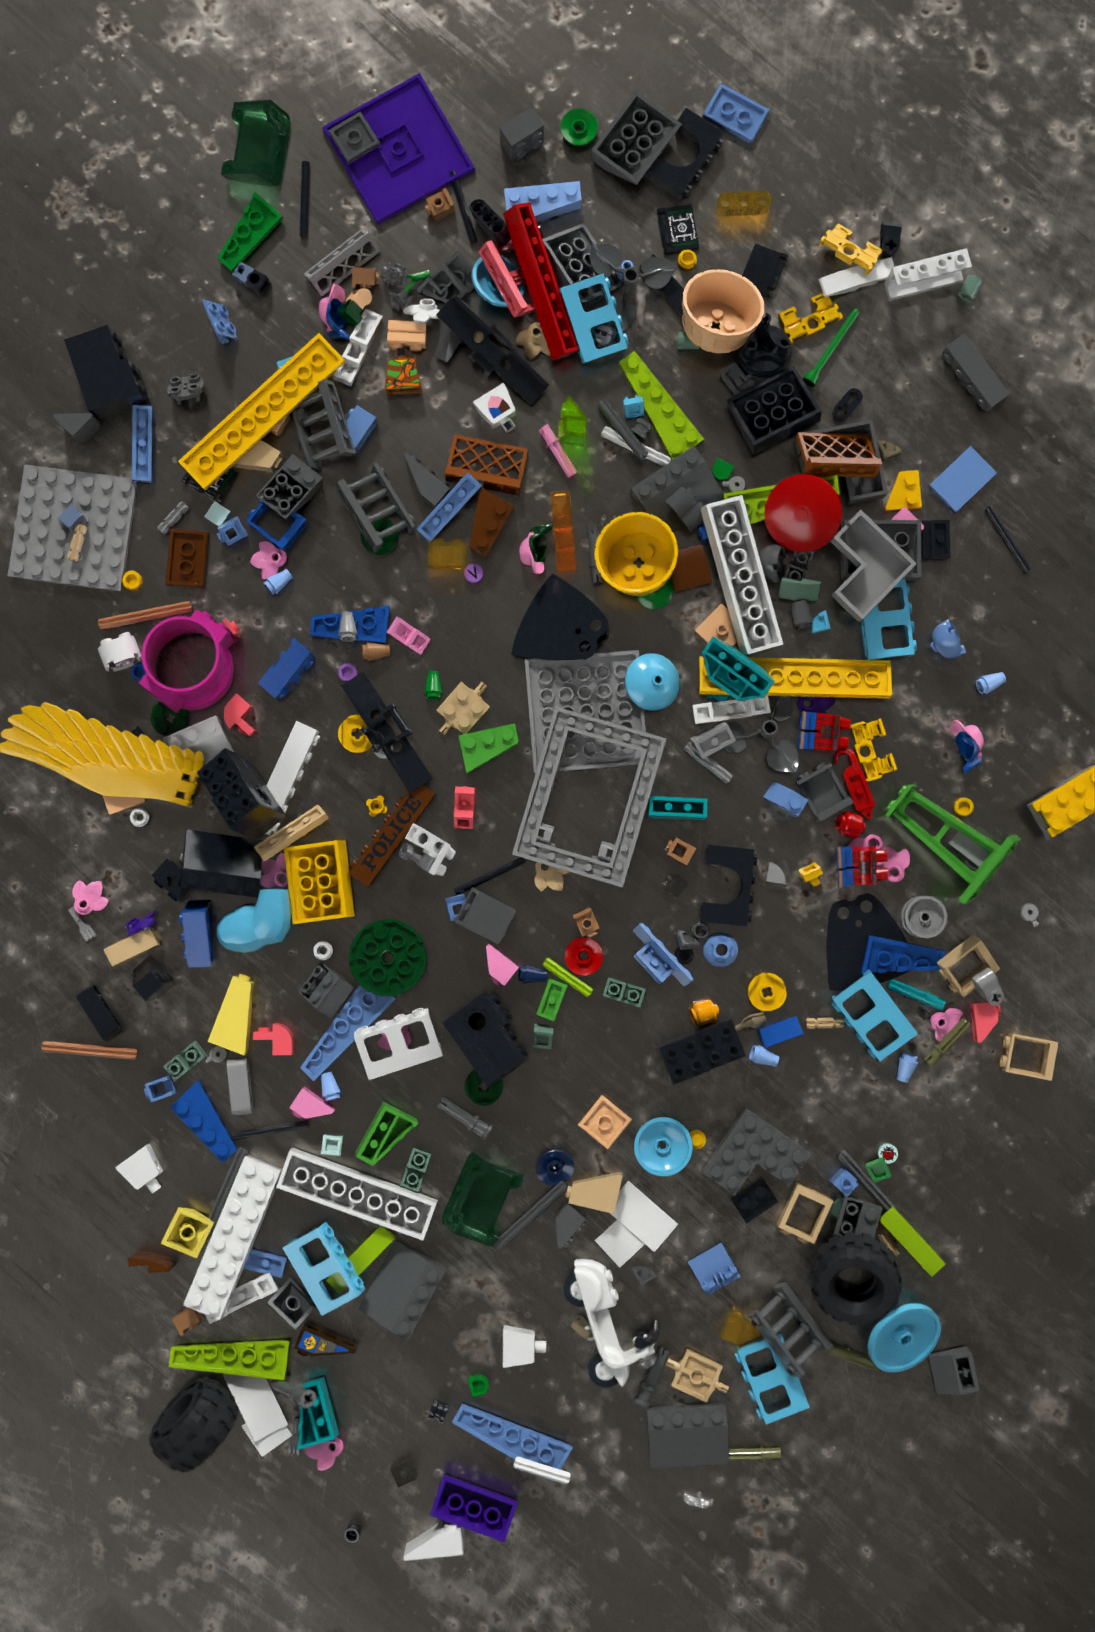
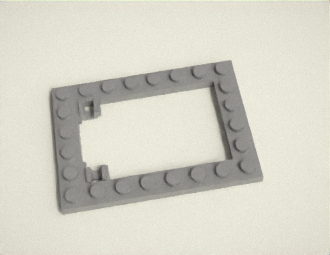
M555 707L512 855L623 888L667 739ZM569 731L642 752L616 843L614 845L602 841L598 857L592 855V858L555 847L556 844L550 843L555 827L542 823ZM540 829L545 830L543 837L538 836ZM608 849L613 850L612 857L606 856Z

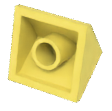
M178 1207L161 1244L197 1258L214 1222L195 1209Z

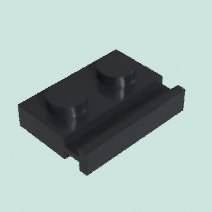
M922 520L921 523L924 525V529L921 532V559L951 558L950 520Z
M760 1178L731 1198L746 1224L778 1203V1200L763 1178Z

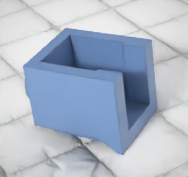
M238 516L218 526L219 532L216 533L221 543L226 542L227 546L248 536ZM234 528L237 535L229 539L225 532Z
M465 894L445 898L451 921H454L457 915H454L453 906L458 904L463 906L466 900Z
M170 1075L145 1084L146 1088H144L146 1098L150 1099L151 1103L177 1093ZM163 1083L166 1092L158 1094L155 1085Z
M843 1166L829 1180L847 1197L858 1185L856 1183L857 1179Z

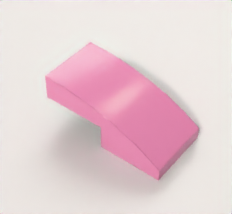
M399 617L395 618L386 632L419 655L423 653L431 640Z

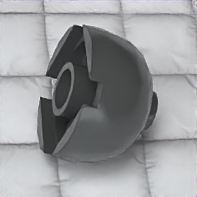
M768 545L759 553L765 580L780 583L782 578H784L786 564H784L783 559L787 558L786 548L781 545Z

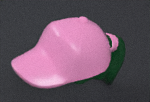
M553 523L532 527L528 537L520 545L519 554L521 562L532 566L535 574H541L544 571L543 561L545 560L544 553L547 546L545 534L552 530Z

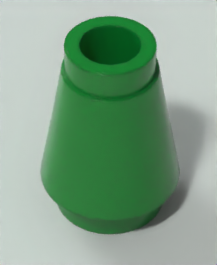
M429 671L424 689L425 698L427 700H439L443 694L439 672Z

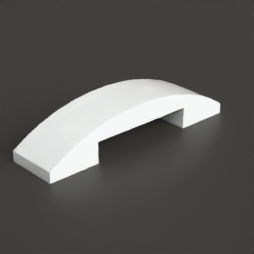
M768 696L745 701L734 699L692 705L695 724L734 720L771 713Z
M270 1272L236 1287L224 1317L278 1291ZM205 1314L209 1324L218 1320Z

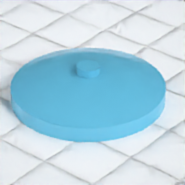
M918 1303L903 1305L892 1310L876 1324L868 1340V1354L871 1360L879 1369L886 1372H900L916 1366L933 1351L938 1343L941 1334V1323L938 1316L928 1306Z

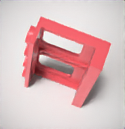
M512 239L503 246L493 244L492 240L487 241L478 253L513 317L516 318L536 311L533 303L526 304L517 287L526 283L522 269L509 272L499 253L511 249L515 250Z

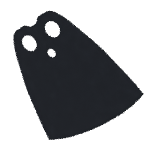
M552 574L541 586L529 605L517 631L511 655L543 660H582L590 658L598 647V638L605 633L608 627V620L604 613L583 593L560 577ZM593 620L601 622V627L597 631L590 629V623ZM578 628L581 629V633L579 635L575 633V630ZM583 641H588L591 645L587 652L579 650V645Z
M872 894L859 895L853 902L847 900L837 901L831 907L827 930V969L830 990H845L864 976L861 973L869 935L908 943L893 917ZM866 900L872 903V910L868 913L863 912L860 908L861 903ZM846 907L850 913L848 918L840 919L837 915L838 909ZM861 920L862 926H856L855 922ZM909 971L872 972V974L879 983H883Z

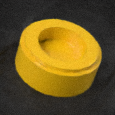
M128 571L122 578L123 585L132 591L139 589L143 582L141 575L136 571Z
M960 798L955 801L953 810L956 815L966 817L973 812L974 805L970 799Z

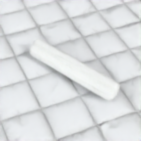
M516 1457L513 1464L515 1469L560 1483L568 1484L571 1474L569 1472L521 1457Z

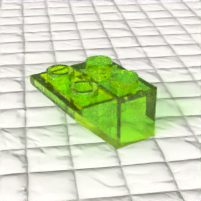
M567 396L566 402H562L561 418L563 420L559 421L558 437H561V443L584 447L587 417L573 398Z

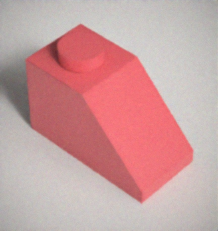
M988 1001L969 1003L973 1041L977 1043L982 1042L998 1023V1016L1001 1015L1000 1006H992Z

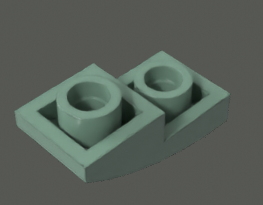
M782 578L778 598L797 601H818L821 582L802 578V581Z
M608 977L603 996L642 1008L647 989Z
M194 1041L167 1062L163 1068L176 1081L208 1055L199 1043Z
M413 1148L400 1184L401 1187L419 1192L431 1157L430 1153Z

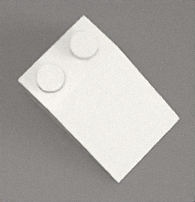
M442 1520L406 1544L403 1556L404 1561L463 1555L465 1545L464 1528Z

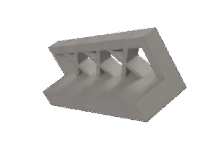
M362 228L305 272L304 275L322 297L332 289L334 284H339L352 274L353 267H361L381 250L370 233ZM370 242L374 249L368 254L362 253L363 246ZM352 254L358 255L357 262L354 265H349L348 258ZM337 266L343 267L340 276H333L334 268ZM321 278H328L327 286L321 289L316 282Z

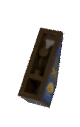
M305 1323L294 1349L302 1356L353 1354L359 1345Z

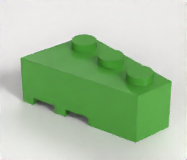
M515 723L459 735L467 775L519 745Z
M383 1101L355 1151L356 1157L374 1166L399 1140L404 1138L418 1124V1120Z

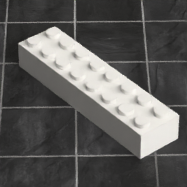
M743 496L732 497L701 507V514L740 652L748 655L783 645Z
M295 1148L289 1150L276 1188L420 1240L425 1238L438 1201L429 1196Z
M249 1155L244 1157L185 1299L184 1306L218 1320L224 1317L283 1169Z

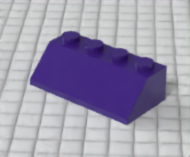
M443 1474L430 1516L505 1543L518 1502L510 1497Z

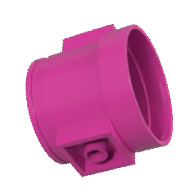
M197 609L191 617L177 616L160 622L149 632L144 641L142 661L146 674L139 684L175 713H178L181 708L185 710H200L214 705L224 697L233 681L234 661L228 649L233 642L230 636L232 633L221 622L216 624V621L213 620L209 613L206 611L201 613ZM188 633H197L212 639L216 646V660L212 671L202 682L184 689L170 688L159 682L156 672L157 658L167 643L178 636Z

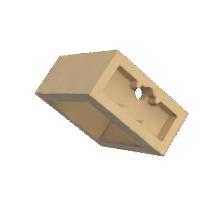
M974 935L970 936L937 962L940 967L939 973L945 980L948 979L950 982L948 984L949 988L953 993H959L963 997L976 988L971 978L987 967L994 973L1000 970V967L982 940ZM974 949L983 965L958 983L949 968Z
M1008 1032V1035L1003 1040L1005 1051L1004 1055L1000 1058L1001 1070L1052 1081L1059 1042ZM1015 1039L1045 1044L1040 1073L1010 1067Z
M795 1182L777 1221V1226L780 1228L779 1231L788 1236L792 1233L798 1236L797 1240L805 1244L809 1242L814 1244L833 1200ZM799 1194L823 1204V1208L810 1235L786 1224Z

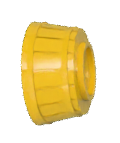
M631 512L623 514V516L620 515L610 521L598 536L594 552L597 569L603 579L620 592L632 596L651 594L668 581L675 569L678 557L676 537L664 521L652 514ZM637 558H641V561L645 562L641 565V568H637V565L633 564L634 561H637Z

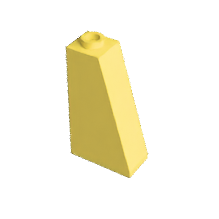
M243 974L232 977L208 1042L241 1055H246L249 1048L254 982L249 981L250 977Z

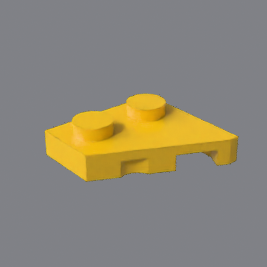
M919 470L900 471L898 473L884 512L900 511L903 507L907 510L922 508Z

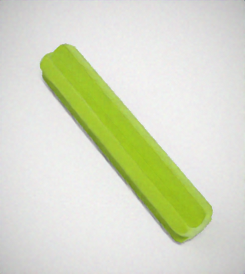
M550 958L544 961V968L584 996L589 997L593 989Z

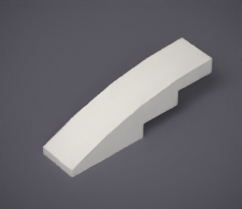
M892 257L877 260L875 267L868 275H865L867 270L858 265L819 279V283L824 297L853 292L860 287L875 285L878 281L886 280L892 267L895 266Z
M367 309L364 310L361 316L363 319L352 332L350 342L342 355L346 363L334 374V380L350 387L367 356L383 316Z

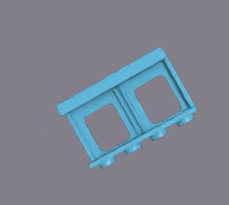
M604 273L559 289L579 347L578 353L582 364L621 350L623 351L628 348L627 344H629L626 333H623L621 326H623L621 316L617 315L615 307H617L616 300L609 292L611 288L608 277L605 278ZM601 284L607 305L585 312L578 295L579 290ZM613 321L619 343L597 349L591 335V328Z
M901 579L894 587H900L901 610L880 611L877 604L861 620L865 660L900 656L911 657L915 654L914 651L917 650V644L912 636L914 622L910 620L912 604L908 602L910 587L908 583L906 584V579ZM904 625L907 647L884 649L881 628Z
M867 970L859 980L837 996L833 995L832 999L834 1002L832 1005L838 1013L842 1011L846 1016L844 1018L846 1024L850 1028L854 1027L857 1033L855 1035L861 1043L866 1042L869 1046L867 1051L872 1058L877 1057L879 1061H882L918 1033L872 972ZM860 989H864L875 1003V1007L858 1020H853L842 1003ZM887 1020L896 1030L899 1037L881 1051H877L866 1037V1033L882 1021Z
M324 1222L318 1228L302 1237L292 1240L283 1247L284 1252L322 1316L358 1297L365 1290L362 1279L358 1277L352 1262L348 1260L342 1245L338 1243L332 1228L329 1227L327 1222ZM315 1238H319L328 1251L329 1258L313 1266L302 1246ZM339 1272L349 1287V1292L333 1300L322 1280Z
M779 1331L776 1335L784 1344V1339L782 1337L781 1332ZM764 1338L740 1348L736 1345L738 1352L734 1354L738 1364L742 1363L745 1369L741 1372L745 1383L750 1382L752 1389L748 1391L752 1401L756 1400L759 1407L755 1409L760 1420L764 1419L767 1425L810 1408L799 1378L793 1377L786 1372L784 1364ZM770 1348L776 1362V1368L753 1377L750 1374L745 1357L761 1349ZM784 1385L791 1401L790 1406L767 1414L760 1400V1393L776 1386Z

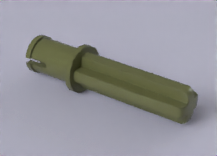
M962 1018L938 1044H935V1048L923 1059L930 1066L934 1067L943 1055H947L946 1052L971 1027V1024Z
M830 1341L833 1346L826 1353L839 1357L844 1362L849 1361L877 1373L882 1372L869 1356L851 1350L849 1346L843 1347Z
M761 1446V1448L728 1449L729 1461H781L780 1447L763 1448Z

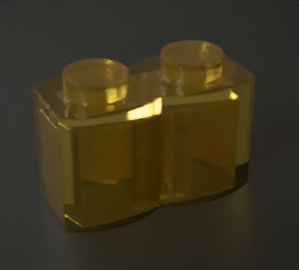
M433 539L432 542H428V568L465 569L467 544L459 539H453L448 543L444 542L443 539Z

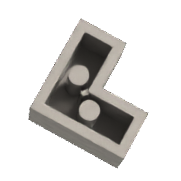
M959 831L949 842V848L964 859V863L974 871L980 867L989 855L986 849Z

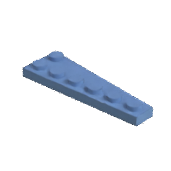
M359 985L300 1068L315 1081L355 1041L354 1032L360 1027H369L396 998L394 996L382 997L374 995Z
M463 1403L452 1420V1423L514 1460L516 1457H521L561 1470L572 1450V1446Z

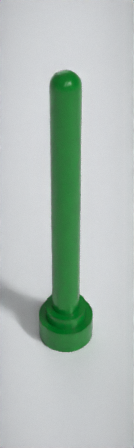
M853 309L813 370L805 373L802 380L811 387L816 386L819 381L820 371L860 313L858 309Z

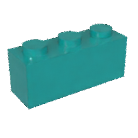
M650 796L647 818L705 821L707 818L708 799Z

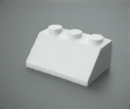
M216 715L163 738L167 746L173 744L182 750L189 748L194 753L197 751L202 752L204 756L203 766L224 748L234 752L223 724Z

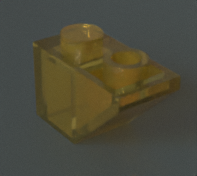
M734 1311L733 1314L727 1312L719 1332L720 1338L736 1345H741L762 1336L749 1320L744 1319V1315Z

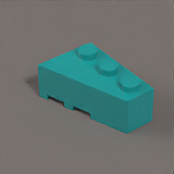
M324 1377L307 1381L301 1385L305 1389L314 1391L316 1399L309 1408H304L300 1405L299 1443L297 1450L334 1440L340 1435Z

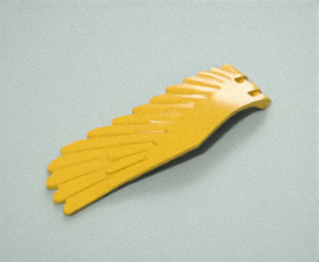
M46 702L42 703L41 707L32 705L22 707V714H15L8 718V722L13 725V728L4 729L0 733L3 738L7 739V741L0 743L1 753L40 764L103 796L151 798L191 806V797L195 794L198 784L196 782L197 777H199L197 772L204 764V756L200 751L194 753L189 748L182 750L173 744L167 746L161 740H156L154 743L148 736L140 734L137 737L127 730L120 732L114 726L107 725L105 727L95 718L86 720L77 711L69 709L65 712L58 706ZM184 774L190 775L189 779H183ZM178 791L184 792V796H177Z

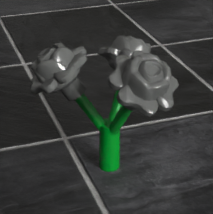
M388 263L387 267H383L381 279L386 282L387 286L391 283V285L401 287L402 284H406V278L412 280L407 288L399 294L389 293V303L398 311L407 308L405 298L408 296L407 293L417 281L431 277L429 271L410 275L408 271H405V265L395 263L393 267L391 263Z

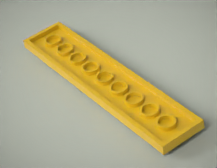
M318 333L178 462L204 490L208 489L319 387V381L327 380L346 363L345 360Z
M700 656L699 694L729 695L708 679L704 658ZM748 657L765 669L775 681L766 696L891 699L892 697L891 661Z

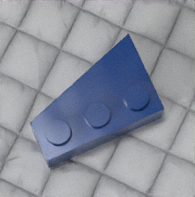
M295 638L290 640L292 645L286 652L282 651L279 656L281 658L275 665H271L258 683L277 700L285 698L290 691L288 688L292 684H297L302 678V672L305 669L309 670L314 664V655Z
M211 899L188 901L182 913L179 914L180 925H183L184 930L181 933V939L186 947L183 956L184 961H187L188 968L208 967L214 961L213 936H211L210 929L212 917L209 918L208 912Z

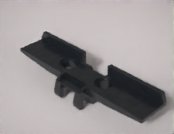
M453 295L436 314L448 328L474 351L468 358L471 361L475 360L485 369L484 374L488 376L494 370L530 405L549 386L548 382L515 352L518 349L517 345L514 346L495 328L496 325L494 323L489 327L456 295ZM475 332L483 334V341L481 343L473 340ZM490 333L510 351L507 355L487 337ZM503 359L511 361L512 366L510 369L506 370L501 366Z
M364 671L341 685L367 726L362 727L360 731L363 735L367 736L375 753L384 752L408 791L412 793L431 781L433 778L407 739L413 731L407 727L396 710L397 706L395 703L386 707ZM374 711H380L379 717L372 720L371 714ZM387 716H392L402 732L400 735H395L385 719ZM393 743H401L402 748L399 752L391 750Z

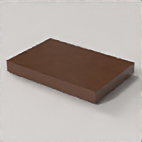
M170 528L166 586L204 589L209 542L208 531Z

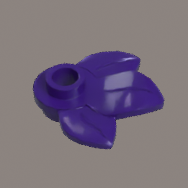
M799 697L798 707L801 711L827 714L825 710L831 708L836 700L833 697ZM804 700H808L810 702L809 707H806L804 705Z
M155 911L145 915L140 920L138 917L130 920L125 925L127 935L133 936L140 930L150 928L156 921L155 918H152Z

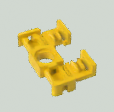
M837 224L832 232L828 230L825 236L821 238L819 246L821 247L823 244L836 251L835 256L850 266L853 262L867 270L865 275H868L875 267L877 258H880L883 250L870 242L866 244L865 250H861L860 247L848 241L851 238L852 231L840 224ZM844 250H850L853 254L847 255L844 253Z
M821 293L812 297L810 302L817 305L816 311L818 312L801 320L795 314V306L778 314L785 327L783 332L791 341V344L794 339L804 334L809 336L826 327L825 324L837 318L839 321L842 319L841 312H838V305L833 304L829 296L823 297L824 294ZM809 319L817 321L818 326L816 329L809 328Z
M881 719L866 723L865 726H863L865 724L864 721L850 725L856 743L853 745L859 764L862 763L867 782L881 778L882 774L897 770L893 754L885 755L886 758L883 759L877 758L871 740L874 739V736L879 735V737L886 735ZM866 746L869 748L870 754L868 757L861 756V747Z

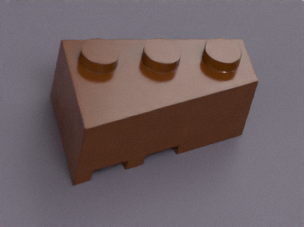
M480 488L469 547L470 551L487 559L514 512V505L483 488Z

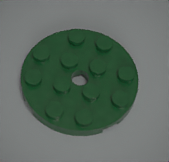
M383 919L366 925L357 933L349 951V966L354 979L363 989L377 996L393 997L407 992L419 981L426 966V951L421 937L412 927L398 920ZM384 953L392 954L393 961L391 963H384L382 960Z

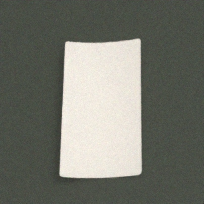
M223 1374L255 1442L288 1425L266 1378Z

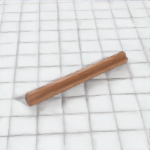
M190 601L102 618L98 620V625L100 629L104 630L191 612L192 605Z
M44 1041L41 1045L42 1052L130 1060L137 1059L138 1054L137 1049L49 1041Z

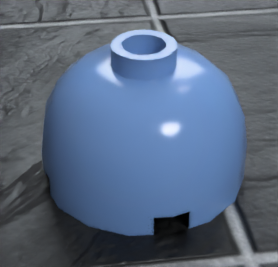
M949 619L936 626L932 634L933 642L930 643L935 653L939 652L947 659L956 658L966 653L964 645H960L961 638Z

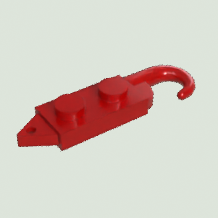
M841 748L835 753L834 762L838 764V758L841 754L848 755L851 766L847 767L843 772L844 781L854 802L855 811L871 820L875 803L863 770L854 751L849 748Z

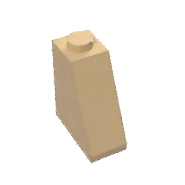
M260 440L232 467L274 472L275 469H279L282 465L283 455L277 449Z
M150 927L103 950L112 967L121 966L162 945L160 941L162 937L157 929L154 930L153 927Z
M616 1172L573 1181L572 1186H568L566 1197L569 1198L568 1203L614 1214L623 1177L622 1173Z

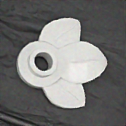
M422 299L419 305H410L403 312L413 315V320L416 323H426L430 318L438 319L436 314L439 310L434 300Z

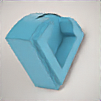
M826 610L814 618L813 624H811V634L831 629Z

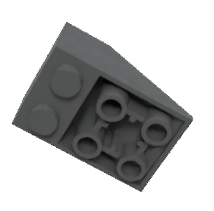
M292 454L256 494V497L286 520L310 501L321 489L323 477Z

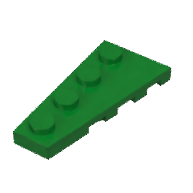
M255 191L249 205L243 211V216L234 227L233 234L228 238L217 258L232 273L240 262L243 263L283 220V216Z

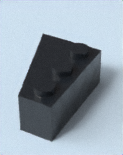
M151 955L133 969L134 979L132 980V987L144 1001L158 999L175 984L172 980L174 979L172 974L168 970L164 971Z

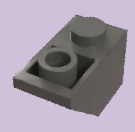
M568 1201L555 1216L557 1244L560 1249L563 1246L567 1247L574 1239L572 1235L576 1230L580 1232L586 1224L584 1222L586 1219L585 1215L572 1204H569Z

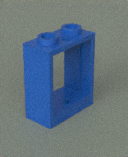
M260 500V505L256 510L250 511L246 522L275 546L286 552L307 526L308 522L295 512L291 516L296 520L278 541L257 525L258 521L269 509V506Z

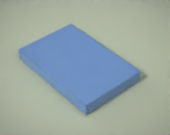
M720 83L702 118L752 144L770 109Z
M970 446L929 487L956 513L997 472Z

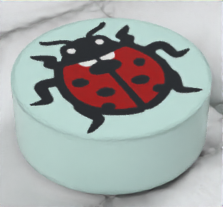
M888 1143L881 1145L877 1152L878 1157H884L887 1164L895 1162L898 1157L897 1149Z

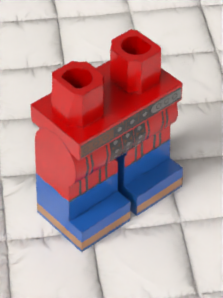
M801 711L799 728L818 730V732L799 730L798 748L837 751L838 748H848L849 737L839 736L840 729L850 730L851 720L835 714Z
M876 846L837 847L839 888L849 885H877L878 881L887 880L888 868H877V862H887V850L876 849Z

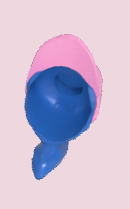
M337 284L332 286L329 297L320 300L319 316L324 324L327 325L329 337L350 340L349 334L343 330L346 321L337 313L345 302V291Z
M954 720L950 725V730L955 736V742L958 744L960 754L967 760L963 767L964 774H967L971 769L980 765L983 760L981 750L984 738L977 726L968 725L965 727L960 721Z

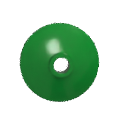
M572 109L561 120V133L565 140L573 145H586L597 134V119L587 109ZM580 127L583 130L581 132L576 131V128Z
M668 579L658 589V592L636 597L646 608H663L672 599L673 584Z

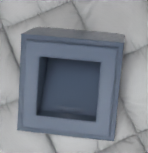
M71 504L58 518L73 531L76 525L85 519V516Z

